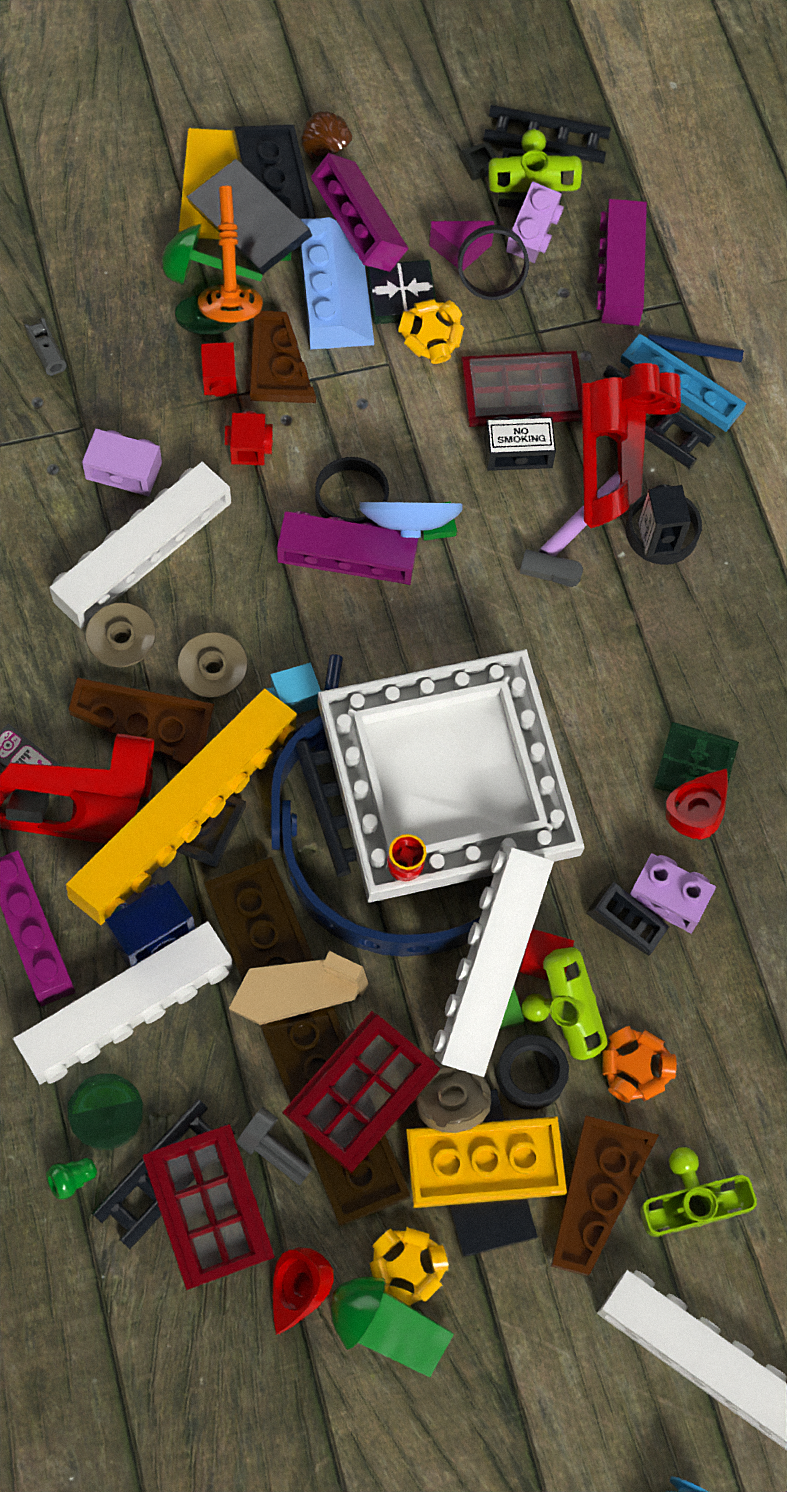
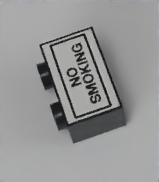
M532 415L527 418L501 416L494 419H486L484 441L487 471L553 468L556 446L552 417Z
M662 484L653 489H648L638 521L646 558L680 553L691 523L682 485L670 486Z

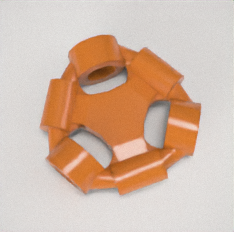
M630 1026L624 1027L608 1037L609 1044L607 1050L602 1051V1075L607 1077L609 1083L608 1091L617 1099L626 1103L640 1098L643 1101H647L664 1092V1086L671 1079H675L676 1055L671 1054L664 1047L665 1041L647 1030H644V1032L632 1030ZM635 1040L638 1043V1049L630 1054L622 1056L617 1052V1050L624 1048ZM657 1054L660 1055L659 1077L652 1075L650 1066L651 1057ZM621 1072L627 1074L638 1082V1088L636 1089L628 1081L616 1076Z

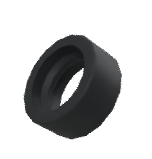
M528 1034L517 1037L505 1047L497 1064L496 1079L500 1091L509 1102L523 1109L537 1110L552 1104L560 1097L569 1077V1064L565 1052L555 1041L544 1035ZM529 1050L539 1051L546 1055L552 1062L555 1070L551 1086L545 1091L536 1094L526 1093L519 1089L511 1076V1064L520 1053Z

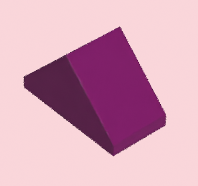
M431 221L429 246L458 268V253L467 236L478 228L494 225V221ZM493 233L483 235L469 245L463 257L462 271L492 246Z

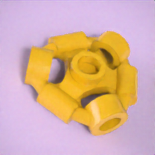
M435 299L414 303V308L409 311H403L398 332L402 333L405 338L404 344L417 357L424 356L432 364L443 363L451 358V353L455 348L460 347L464 327L461 325L462 312L450 300H447L445 303L435 302ZM438 310L442 318L451 324L450 326H446L435 316ZM415 316H418L422 319V327L418 334H411ZM437 341H445V342H446V343L434 345V346L430 347L429 349H427V344H429V343H435V342H437Z
M406 1227V1231H393L390 1228L372 1245L374 1256L373 1261L369 1263L372 1277L383 1278L385 1280L384 1291L409 1306L420 1300L425 1303L442 1286L440 1280L445 1271L449 1270L444 1246L431 1240L428 1233ZM401 1240L404 1244V1250L400 1256L393 1261L385 1260L383 1257ZM425 1249L429 1251L430 1262L434 1272L432 1274L424 1272L421 1265L420 1253ZM395 1278L406 1280L413 1284L414 1292L412 1293L389 1285Z

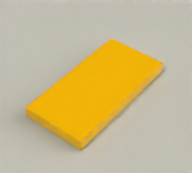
M188 128L179 232L202 223L199 239L221 240L218 237L219 232L189 203L187 196L233 160H238L232 134L233 130Z
M558 1116L485 1122L478 1124L470 1130L458 1133L440 1132L430 1127L406 1130L413 1208L567 1194Z

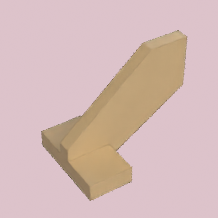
M329 951L324 960L250 968L229 1010L262 1025L355 1000L357 995L363 996L369 983L363 966Z

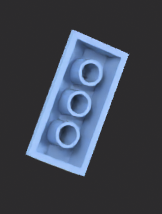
M330 217L300 219L312 233V236L299 246L310 350L374 345L365 265L361 262L336 220Z

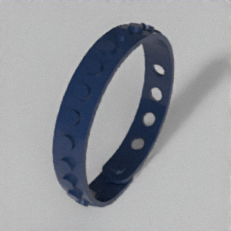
M321 715L310 722L302 724L294 732L293 737L285 748L280 747L273 759L272 766L275 767L271 791L272 850H280V836H283L284 865L289 882L302 907L314 921L336 938L354 947L382 955L401 957L432 955L468 944L471 927L474 922L479 923L480 917L459 927L436 933L413 935L383 933L359 926L341 917L324 904L309 888L296 863L292 849L291 836H297V814H291V800H282V814H280L281 795L285 780L295 763L299 760L295 749L296 744L301 741H308L311 749L320 739L326 736Z

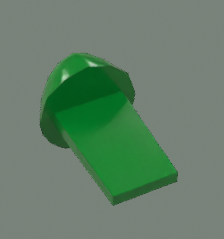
M202 223L179 232L164 248L161 256V267L166 277L175 283L184 285L192 260L223 270V259L196 250ZM236 264L237 275L262 281L263 275L260 272Z
M369 1276L354 1278L341 1284L332 1293L330 1301L331 1321L337 1335L347 1350L352 1349L359 1343L431 1377L454 1335L452 1331L385 1292V1280L383 1278Z

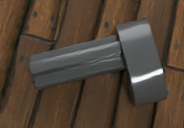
M262 1107L246 1126L236 1143L250 1155L255 1151L300 1186L313 1167L269 1134L278 1118Z

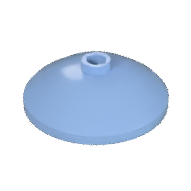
M360 502V510L365 516L379 526L400 530V537L421 538V531L442 527L457 517L463 508L461 503Z

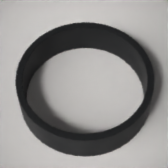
M489 225L478 228L467 236L458 253L457 263L461 280L465 287L479 298L485 300L507 298L519 290L527 278L529 257L525 245L515 232L506 227ZM491 233H499L511 237L520 245L524 254V265L518 279L508 288L496 292H487L474 287L466 279L462 271L463 257L469 245L477 238Z
M360 457L340 458L325 466L320 472L315 486L316 507L322 518L338 517L346 522L358 524L369 522L376 524L367 516L345 518L336 515L324 505L319 493L322 485L332 475L345 470H358L371 475L379 482L384 492L382 502H388L389 484L384 472L373 462Z
M647 494L643 495L632 506L627 520L626 537L629 545L637 555L651 563L669 565L684 560L694 551L702 531V520L698 509L686 498L690 519L695 530V538L687 547L681 549L679 554L646 558L643 542L637 537L632 524L633 516L643 508Z

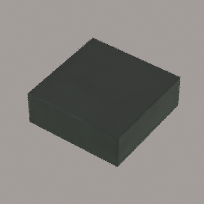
M489 142L460 150V159L472 181L488 176L489 161L497 157Z
M14 790L6 807V819L42 823L49 805V794Z

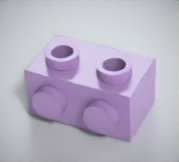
M532 182L512 229L523 241L529 261L535 263L539 252H546L552 235L548 234L551 223L558 224L564 206L559 205L562 193ZM509 237L506 252L524 259L523 250L520 245Z
M95 429L82 464L85 479L150 496L162 464L160 446L155 445L149 440L128 438L113 430L103 431Z
M651 853L630 895L656 916L692 934L716 886L710 884L709 879L700 873H689L677 867V863L671 858L664 855L656 856Z

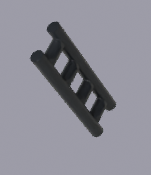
M490 106L489 117L497 118L495 130L485 129L483 141L523 149L521 143L523 136L507 133L509 121L527 124L526 132L531 129L539 130V127L557 130L555 142L546 140V145L542 151L563 153L565 156L575 155L581 160L604 164L606 151L597 149L600 138L609 140L611 127L502 106ZM569 132L587 135L586 146L580 147L567 144Z
M609 365L603 373V376L606 378L628 377L612 365ZM681 412L662 415L653 428L645 424V439L688 469H691L697 461V458L690 454L696 445L701 442L710 447L716 436ZM672 424H675L689 434L679 446L664 436Z
M308 741L298 742L295 749L337 877L347 876L351 873L348 863L357 861L354 847L343 849L338 833L340 829L349 828L346 813L333 816L327 797L341 795L338 781L322 784L316 765L332 762L330 750L328 748L311 752Z
M197 1099L147 1153L177 1143L189 1129L196 1135L213 1130L201 1118L208 1110L206 1105ZM215 1145L201 1149L196 1155L201 1172L217 1155ZM183 1155L169 1160L180 1172L173 1180L176 1191L187 1188L195 1179L189 1159ZM143 1158L91 1213L100 1223H103L111 1215L127 1231L119 1240L129 1250L161 1216ZM136 1186L154 1201L138 1219L121 1204Z

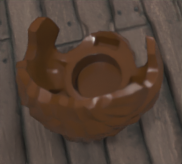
M328 111L314 113L306 121L303 127V135L301 136L302 148L311 160L314 159L311 151L316 156H326L328 153L335 154L342 151L352 141V134L345 120L339 115Z

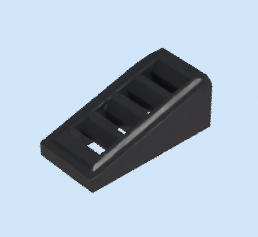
M615 882L606 885L600 891L586 912L597 923L646 955H651L669 928L666 923ZM612 900L615 902V904L611 908V910L608 911L605 907L608 904V902ZM624 908L628 912L620 921L617 916ZM636 916L640 921L632 930L629 928V925ZM650 925L653 928L644 940L640 935L646 926Z

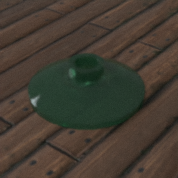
M208 294L206 298L209 304L212 303L211 294ZM199 295L181 301L175 309L176 322L185 330L197 334L222 333L230 330L238 323L219 322L206 317L198 308ZM222 307L221 310H224V311H237V310H239V308L233 309V310H228V309H224V308Z

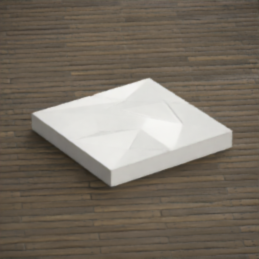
M527 649L318 692V706L368 903L492 876L495 874L491 872L494 856L497 851L502 852L504 844L546 857L554 862L581 856L585 846ZM404 834L417 836L426 846L427 854L423 871L412 881L397 880L390 874L387 867L388 852L392 841Z

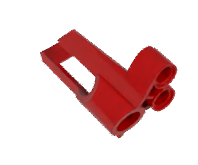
M639 363L630 368L629 377L606 378L582 384L584 522L590 528L604 525L616 519L629 509V505L641 497L646 414L669 415L680 411L681 381L678 374L670 372L660 373V368L656 364ZM608 436L617 442L620 484L616 490L597 498L596 438Z
M117 733L110 769L9 762L0 773V806L14 790L21 789L68 796L73 800V811L71 820L67 822L43 819L42 823L8 820L5 813H0V828L107 844L135 816L140 798L149 797L153 778L151 763L154 752V738Z

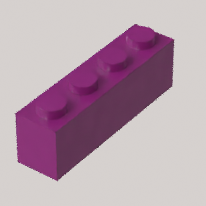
M328 153L312 174L311 179L363 265L390 272L409 249L356 162Z
M609 199L606 212L601 211L599 231H604V238L600 237L598 257H603V264L598 265L597 283H602V291L598 290L596 310H601V323L639 326L644 309L647 202Z
M285 511L277 546L278 563L411 585L418 538L400 537V530L378 527L369 522L358 524L346 522L338 517L322 518L312 516L303 511L294 513Z
M17 850L0 857V907L40 1006H45L76 993L19 851Z

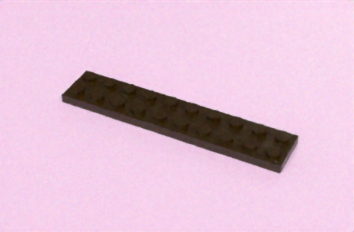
M272 857L204 882L205 890L242 982L250 968L314 961ZM333 1006L259 1025L289 1102L298 1095L346 1040ZM353 1063L333 1086L348 1100L364 1083L359 1068ZM367 1090L355 1106L371 1119L376 1113V1109ZM327 1093L308 1114V1117L321 1129H324L343 1106ZM348 1112L331 1131L329 1136L345 1149L364 1127V1124ZM302 1132L339 1228L411 1198L386 1134L351 1174Z

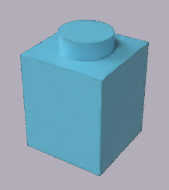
M311 662L270 674L271 687L266 690L297 714L319 708L318 692L321 690Z

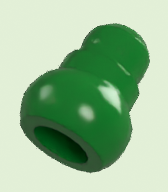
M83 1158L76 1162L71 1161L67 1164L56 1163L47 1170L46 1179L53 1195L57 1199L64 1200L73 1196L77 1189L84 1186V1183L95 1179L97 1169L90 1158Z

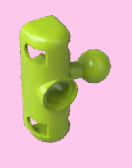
M537 129L528 130L522 137V147L527 152L524 156L510 158L494 157L489 161L488 185L492 192H528L532 182L554 191H575L581 187V159L575 155L562 157L548 156L542 152L546 145V139L544 134ZM561 171H574L572 184L563 185L561 183ZM510 172V184L504 187L499 186L498 173Z
M574 947L553 950L543 961V968L547 972L552 998L547 999L541 994L534 993L527 996L522 1002V1014L528 1021L539 1023L545 1020L550 1013L553 1020L562 1028L570 1048L568 1050L570 1055L577 1060L593 1058L606 1048L608 1041L582 954ZM577 962L579 966L578 976L567 981L564 967ZM597 1031L600 1035L599 1045L588 1048L585 1037Z
M679 1147L670 1154L669 1166L674 1174L682 1178L685 1189L648 1199L642 1205L640 1214L647 1234L653 1237H660L668 1233L700 1227L744 1213L747 1214L756 1207L757 1199L750 1179L744 1175H737L700 1185L696 1175L699 1166L698 1156L694 1150L688 1147ZM734 1181L735 1189L721 1192L722 1184ZM691 1198L699 1199L704 1203L706 1207L705 1216H697L691 1212L689 1208V1200ZM662 1200L663 1208L649 1211V1203ZM737 1208H741V1209H742V1210H740V1211L733 1212V1213H728V1212H727V1211H730V1210H733V1209H737ZM665 1227H669V1228H670L669 1230H665V1231H661V1232L655 1231V1230L662 1229V1228H665Z

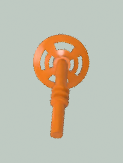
M221 186L219 187L221 224L218 225V230L221 232L218 233V237L221 238L219 245L222 246L223 283L205 289L198 297V308L206 317L212 320L235 323L249 320L258 315L262 309L263 300L255 289L237 284L235 245L238 244V240L235 238L238 237V233L235 232L237 225L234 224L232 187ZM249 293H251L252 296L254 297L253 303H250V302H249V300H250V295H249ZM208 294H211V304L206 300ZM239 306H240L241 309H242V310H237V311H224V310H221L222 307H223L224 309L233 310V309H237Z

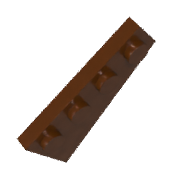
M77 678L68 710L71 716L114 735L119 733L154 738V753L186 766L207 744L215 705L213 703Z
M585 1115L550 1267L586 1277L590 1275L659 1134Z

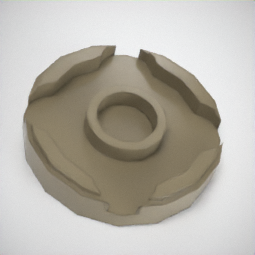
M448 1067L440 1069L415 1099L416 1108L420 1119L428 1127L440 1132L458 1133L470 1130L483 1122L490 1112L491 1091L487 1081L482 1076Z

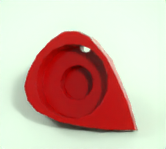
M727 769L693 779L670 793L666 800L665 813L666 820L672 828L684 836L699 840L710 837L718 830L725 814L728 791Z
M298 1247L288 1250L277 1261L273 1278V1315L275 1333L278 1335L290 1329L317 1309L331 1291L334 1282V1270L321 1253L311 1248Z

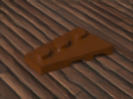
M260 311L254 317L250 401L316 403V395L313 387H311L307 369L302 361L287 312Z

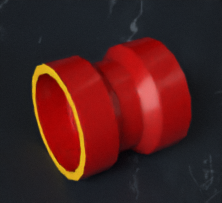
M411 834L400 835L392 841L388 852L387 867L394 878L401 881H412L422 873L427 854L423 841Z

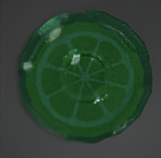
M99 1073L85 1079L75 1090L74 1094H72L68 1102L67 1118L72 1132L84 1145L96 1150H113L126 1145L138 1133L143 1122L144 1105L138 1089L128 1080L114 1073Z

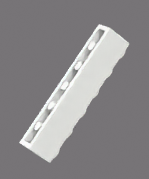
M203 462L199 463L195 468L187 469L180 476L178 482L169 489L161 490L150 505L145 509L137 510L130 517L129 522L121 529L110 532L99 547L94 551L86 552L79 559L78 564L70 571L59 574L49 587L53 602L82 629L98 610L112 604L231 504L230 487Z
M505 844L502 852L497 851L491 866V872L495 874L491 886L485 887L480 899V908L483 911L479 923L474 922L469 933L468 944H471L467 959L462 958L458 966L456 979L460 980L456 994H451L446 1003L445 1015L448 1016L444 1030H439L434 1040L433 1051L436 1052L435 1057L441 1064L484 1077L554 863L553 860Z
M207 921L16 1036L13 1040L40 1085L46 1081L49 1084L56 1082L68 1073L67 1068L78 1061L86 1063L100 1054L101 1047L111 1041L119 1043L128 1038L133 1033L132 1028L144 1021L147 1024L156 1021L165 1014V1008L175 1002L182 1004L189 1001L198 993L196 989L209 982L213 985L228 976V970L232 968L231 956Z
M629 1270L625 1271L597 1314L787 1450V1376L772 1365L767 1364L766 1367H763L752 1359L754 1353L742 1343L733 1341L731 1344L719 1335L721 1332L720 1328L708 1319L701 1317L697 1320L686 1312L688 1306L676 1296L667 1294L665 1297L653 1288L655 1285L654 1281L637 1270L634 1273H631Z

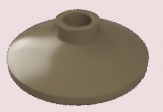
M114 603L101 608L92 616L86 629V642L92 655L100 662L113 667H127L142 661L152 650L156 638L155 626L149 614L142 608L130 603ZM124 636L128 638V641L125 643L116 642L119 637Z
M209 632L192 638L182 648L178 658V672L182 682L189 690L204 697H221L233 692L241 685L247 673V656L243 647L234 638L223 633ZM211 666H216L220 669L217 673L207 672V669Z

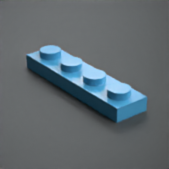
M641 334L637 336L621 355L620 363L629 369L639 363H652L659 366L660 373L670 372L678 374L681 381V403L725 432H727L745 409L747 403Z

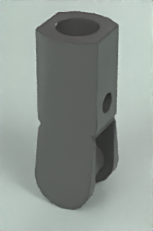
M40 318L39 323L31 326L27 323L24 324V328L47 375L52 376L63 372L66 368V362L45 319ZM44 334L46 335L45 337L36 340L37 337L42 336Z
M527 549L525 550L520 574L553 581L568 587L577 586L583 573L582 565L575 560L556 558L555 556Z

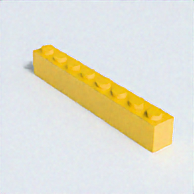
M264 688L66 883L69 900L100 926L108 918H116L124 909L125 901L134 892H142L151 881V875L159 867L165 868L169 865L177 853L176 850L185 841L187 843L191 842L200 832L201 825L209 817L214 818L222 811L229 796L234 792L236 794L240 793L248 784L249 776L257 768L260 770L265 768L274 755L273 752L281 744L283 746L287 745L297 730V713Z

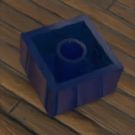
M170 881L162 885L160 883L151 885L142 892L141 898L130 905L123 903L117 906L112 915L105 919L111 941L129 968L195 929L193 915Z

